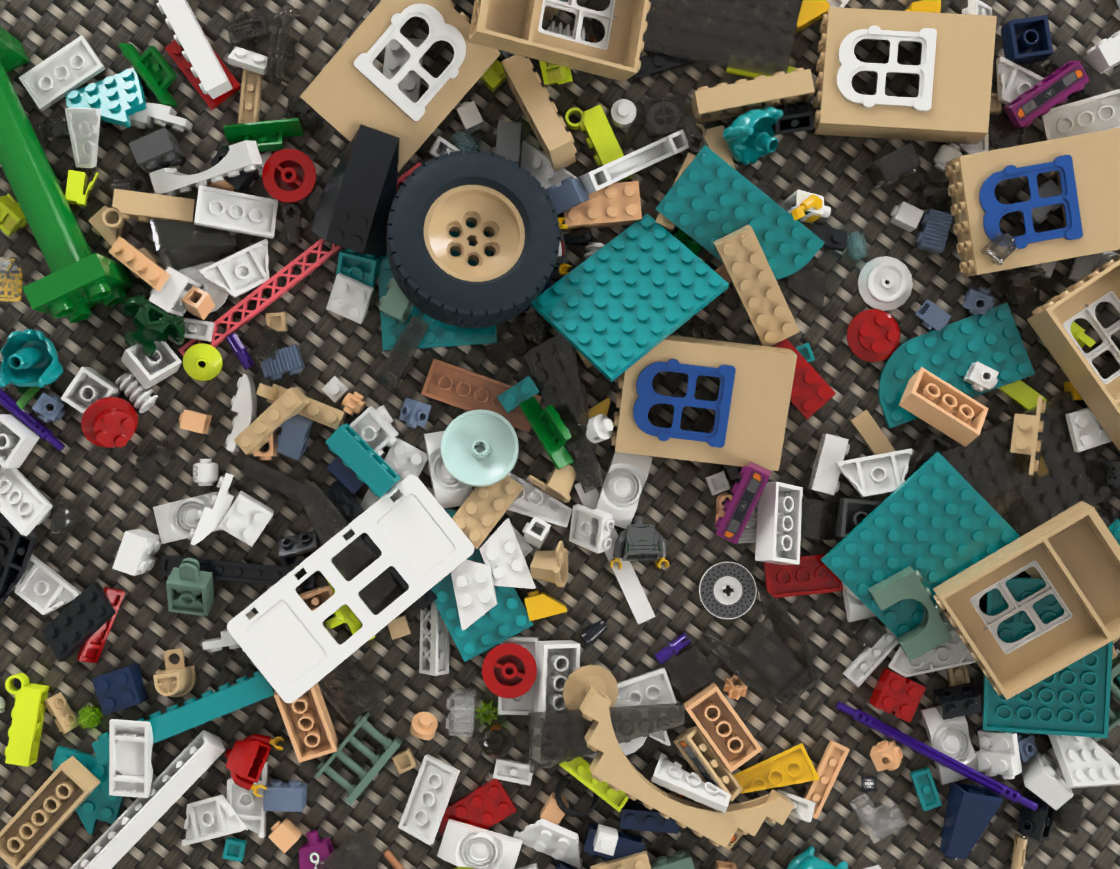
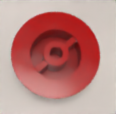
M282 149L272 154L266 161L262 171V180L265 189L273 198L285 203H294L306 198L313 190L316 183V169L312 160L305 153L296 149Z
M878 309L860 312L851 320L847 329V343L850 350L855 356L866 362H880L889 358L898 348L900 342V329L897 322L890 314Z
M106 397L95 401L85 410L81 420V429L86 439L100 447H124L132 438L138 425V416L134 407L128 401L118 397Z
M504 643L494 647L487 654L482 665V676L487 688L495 695L502 698H516L528 692L533 686L537 676V666L533 655L525 647L515 643Z

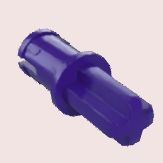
M232 333L228 335L226 340L234 351L233 355L237 356L244 370L256 365L247 352L248 348L244 347L237 334Z
M683 633L673 642H668L669 645L655 654L657 661L663 664L673 655H678V652L688 644H691L689 638L683 643L681 642L687 635Z

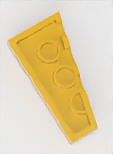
M803 743L733 775L743 789L740 792L741 794L820 780Z

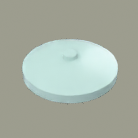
M480 409L461 414L449 424L442 437L441 455L446 468L454 478L469 486L485 487L500 482L512 471L518 459L519 442L514 428L507 419L493 411Z

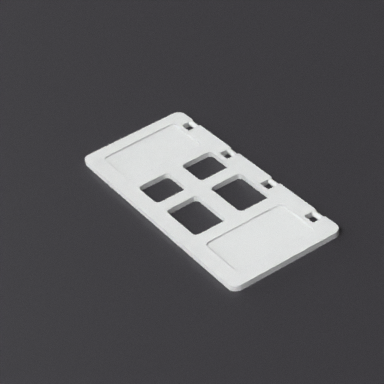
M409 475L230 620L227 624V630L282 700L286 703H293L474 553V545L421 480L415 475ZM399 490L403 495L393 502L390 497ZM352 529L355 534L346 541L343 535ZM367 533L381 550L382 555L351 581H347L332 563V558L361 534ZM393 566L407 582L409 589L378 615H375L360 598L359 592L386 569ZM304 568L307 574L298 580L295 574ZM316 571H320L335 589V594L313 611L296 592V588ZM346 604L362 622L363 626L343 644H338L324 627L323 622L341 606ZM255 608L259 613L249 619L246 614Z

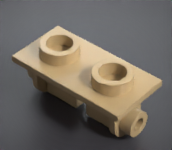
M61 692L44 701L50 715L56 718L54 721L59 728V732L62 731L63 734H66L80 725Z

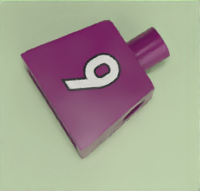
M318 830L307 832L308 842L303 843L299 849L300 869H339L340 862L330 838L319 839Z

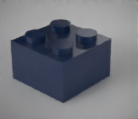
M1047 15L1011 20L1000 29L1005 58L1018 65L1044 61L1054 53Z
M137 662L92 678L103 716L141 704L149 699Z

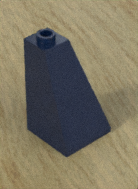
M959 782L950 783L940 850L948 859H966L1002 804L1003 798L984 786Z

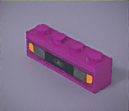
M1069 61L1003 108L1014 127L1025 128L1031 125L1036 117L1047 114L1055 104L1058 105L1066 101L1068 95L1082 90L1084 84L1090 80L1080 61Z
M751 461L748 467L743 466L739 474L742 479L739 484L735 483L731 491L734 496L731 501L727 499L723 510L726 511L724 517L719 516L714 526L718 528L715 533L716 535L737 545L772 471Z

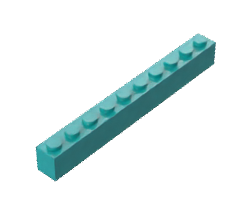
M258 670L253 673V677L243 676L237 679V683L230 685V682L219 686V690L213 692L211 689L202 693L201 698L191 697L183 701L184 705L178 706L177 703L166 708L167 711L164 713L157 711L150 714V718L144 720L142 717L135 721L151 723L154 744L273 696L275 690ZM109 731L97 736L98 740L91 743L100 765L109 762Z

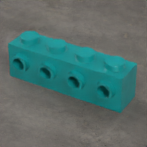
M347 423L341 425L326 440L325 443L328 445L329 450L342 459V463L347 468H351L356 473V477L361 482H365L370 487L371 493L381 498L400 481L401 477Z

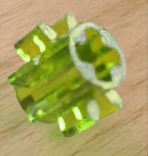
M482 701V706H476L475 708L479 712L475 715V719L479 718L481 720L480 725L488 722L490 726L491 720H497L498 718L494 714L498 711V707L493 708L492 701L489 704H485ZM486 710H489V714L487 716H484V712Z
M87 705L77 712L80 715L77 718V722L83 729L89 727L92 730L102 723L100 720L103 716L102 711L95 705L92 707Z

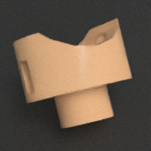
M419 712L412 719L410 733L419 739L431 740L438 726L436 717L429 712Z

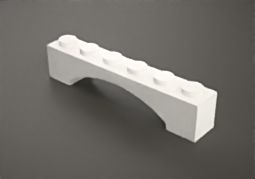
M682 129L579 177L587 194H591L690 148V145Z
M245 140L230 145L229 152L218 164L201 173L188 175L177 172L176 168H163L149 173L155 194L177 196L176 192L192 191L191 187L196 186V188H199V185L208 186L207 182L212 181V183L223 181L225 176H228V178L240 175L239 172L243 170L244 172L256 170L255 166L263 164L256 141Z

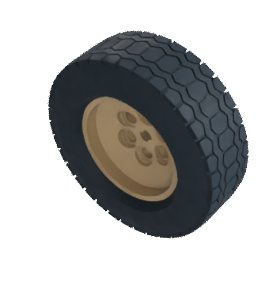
M461 150L450 152V155L446 153L437 156L436 159L433 158L427 161L423 166L421 165L412 172V175L410 174L401 185L393 200L388 217L386 238L387 256L392 274L408 300L424 314L426 313L427 316L437 321L440 320L442 323L461 328H485L511 320L531 305V302L541 294L555 267L560 244L559 222L555 207L544 187H540L541 183L533 175L530 176L531 173L524 167H519L518 163L509 158L505 160L506 157L494 153L493 156L491 152L485 151L477 153V150H465V153ZM472 222L476 227L469 228L466 223ZM454 231L457 232L459 236L452 237L449 233ZM484 232H491L493 237H486ZM469 242H474L475 245L470 246ZM456 250L460 253V255L454 257L450 254V252ZM490 250L494 253V256L489 257L484 252ZM475 260L478 265L471 266L468 264V261Z

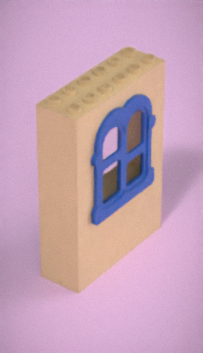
M1120 127L963 155L946 162L945 175L949 179L948 194L952 199L951 214L955 219L954 233L958 238L956 248L961 258L959 268L963 277L1120 249ZM1057 171L1060 195L1041 198L1038 192L1037 175L1039 173ZM1023 176L1027 177L1030 200L1013 204H1002L996 199L994 191L1000 181ZM1062 204L1065 228L1039 233L1035 232L1031 213L1032 209ZM1021 211L1023 213L1025 234L1017 237L1005 236L999 228L1001 218L1009 212Z
M669 335L619 376L618 388L621 389V392L616 394V408H618V411H614L613 423L616 430H613L611 436V446H614L615 452L740 467L744 465L748 467L751 461L767 470L779 471L797 354L791 349ZM662 371L688 374L686 396L674 397L656 393L652 387L653 377ZM699 375L720 378L719 394L716 401L699 400L694 397L696 380ZM663 403L674 406L673 421L670 428L657 427L650 423L648 412L653 405ZM689 406L715 410L713 431L705 433L682 430L680 423L683 407Z

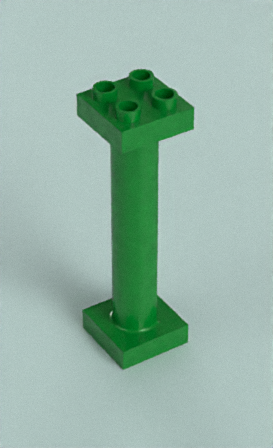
M0 27V165L52 273L22 288L32 310L51 314L54 319H68L70 323L81 322L92 316L90 308L102 302L104 306L109 307L127 299L125 291L136 287L125 265L98 253L92 254L7 74L30 61L21 42Z

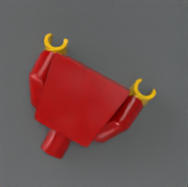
M257 733L246 737L244 740H237L233 748L225 752V758L227 759L226 768L231 771L230 775L234 783L248 791L252 790L257 797H264L258 793V790L261 787L268 790L265 785L256 786L254 782H258L271 749L269 744L273 745L277 750H283V747L276 745L277 742H285V740L280 736L271 739V736Z

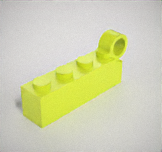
M601 105L586 110L584 113L576 107L570 108L566 112V125L573 130L580 128L581 132L585 131L587 146L589 149H593L595 153L593 158L597 166H603L624 156ZM572 114H578L581 117V121L574 124L568 118ZM632 174L615 183H620L631 179Z
M17 673L8 677L5 682L6 690L14 694V699H16L15 706L11 712L12 724L8 730L9 742L5 749V763L29 767L37 762L46 709L44 701L48 697L49 686L30 684L26 674ZM15 678H18L21 681L22 685L20 689H17L14 686Z

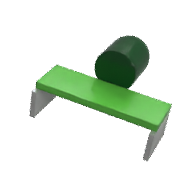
M14 385L19 393L23 394L16 402L22 411L29 414L25 405L41 388L38 386L20 387ZM48 385L44 386L45 388L50 390V387Z

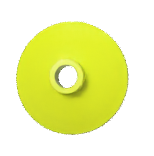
M206 343L192 345L183 356V367L186 373L196 380H211L222 369V356L212 345ZM204 361L206 365L201 367L198 362Z

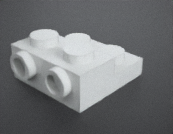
M372 406L367 408L349 425L379 456L384 454L383 448L386 446L390 448L398 441L396 437L399 433L388 420L384 421Z
M580 504L573 505L569 541L597 554L607 551L612 545L610 531H612L615 525L612 520L613 514L598 508L592 510Z
M978 730L980 750L976 752L979 771L985 772V775L989 777L1000 774L1003 779H1013L1016 775L1022 773L1017 733Z

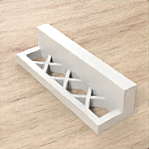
M433 601L430 612L428 608H425L423 611L420 609L419 673L438 676L449 674L450 632ZM428 621H429L430 624H431V629H430V631H429L428 628H427V622H428ZM427 640L430 642L429 650L427 648ZM427 659L430 662V669H426Z

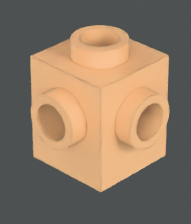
M884 740L872 746L870 756L877 772L886 769L892 771L900 766L903 753L894 740L889 742Z

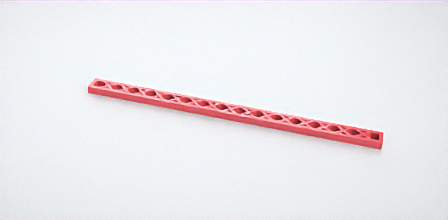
M420 162L398 178L397 192L399 185L404 183L409 175H412V172L421 166ZM322 238L213 322L215 326L210 345L216 348L226 340L228 335L239 330L344 247L332 243V249L326 252L323 251V245L328 241ZM310 254H317V260L314 264L308 263V256ZM296 265L302 266V272L299 275H293V268ZM281 277L287 278V283L284 287H278V280ZM265 289H272L269 299L263 298ZM251 300L257 301L256 309L253 311L248 310V304ZM236 312H242L239 322H233ZM227 324L224 334L218 333L219 325ZM192 339L178 351L184 356L189 347L204 341Z

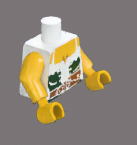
M802 190L795 191L782 202V208L791 214L794 220L813 223L820 217L828 218L831 213V207L824 206L823 196Z

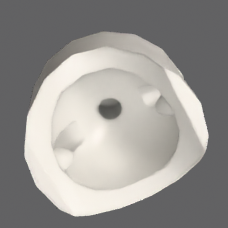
M620 99L611 108V120L618 128H628L636 118V107L632 101Z
M603 414L591 417L586 430L588 440L593 443H599L609 439L613 434L614 428L612 420Z

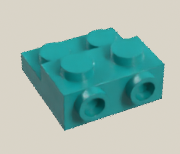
M344 248L339 251L336 276L341 273L374 288L381 257L362 254Z

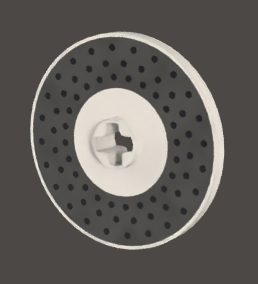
M729 561L716 563L706 570L700 580V600L706 610L718 618H738L750 610L756 599L757 588L755 580L749 570L738 563ZM726 585L733 589V591L729 592V595L723 592V589H726Z

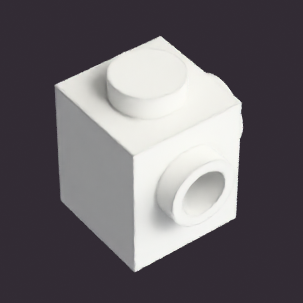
M975 362L969 367L963 381L971 384L972 389L982 392L995 387L998 382L997 376L999 372L980 362Z
M534 516L530 523L527 522L523 528V540L540 549L549 534L551 525Z

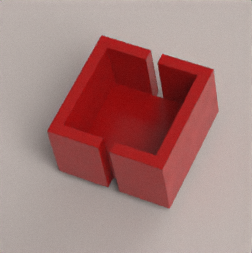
M884 667L869 703L880 710L911 723L926 687Z

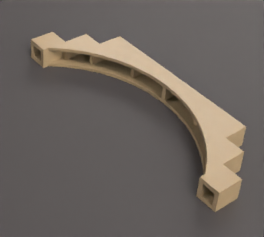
M590 688L579 708L585 719L593 721L584 738L588 748L595 752L598 751L589 766L594 779L599 782L604 780L609 783L612 789L615 791L622 790L628 798L634 801L636 799L642 801L646 808L658 810L659 814L666 819L671 817L682 828L689 827L692 829L695 835L701 838L703 836L709 838V842L717 847L721 845L727 848L737 830L744 835L749 833L755 837L765 818L773 824L778 822L783 825L795 805L788 797L774 789L769 794L754 800L728 804L726 813H723L702 803L674 796L651 783L637 771L620 748L611 723L609 711L610 698L595 688Z

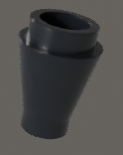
M582 227L564 234L566 246L588 245L589 242H593L590 227Z
M601 619L583 628L579 635L587 646L593 645L608 627Z

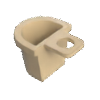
M570 465L559 470L554 467L545 483L532 475H529L526 480L539 487L542 492L563 503H569L571 499L569 494L578 472Z
M559 541L556 550L535 552L530 565L533 579L554 583L557 587L565 586L568 577L569 561L567 548H564L563 541Z
M183 649L166 650L164 652L166 670L156 671V674L153 675L155 688L163 696H184L195 686L196 667L195 665L186 667ZM171 654H178L180 657L178 664L170 662L169 657Z

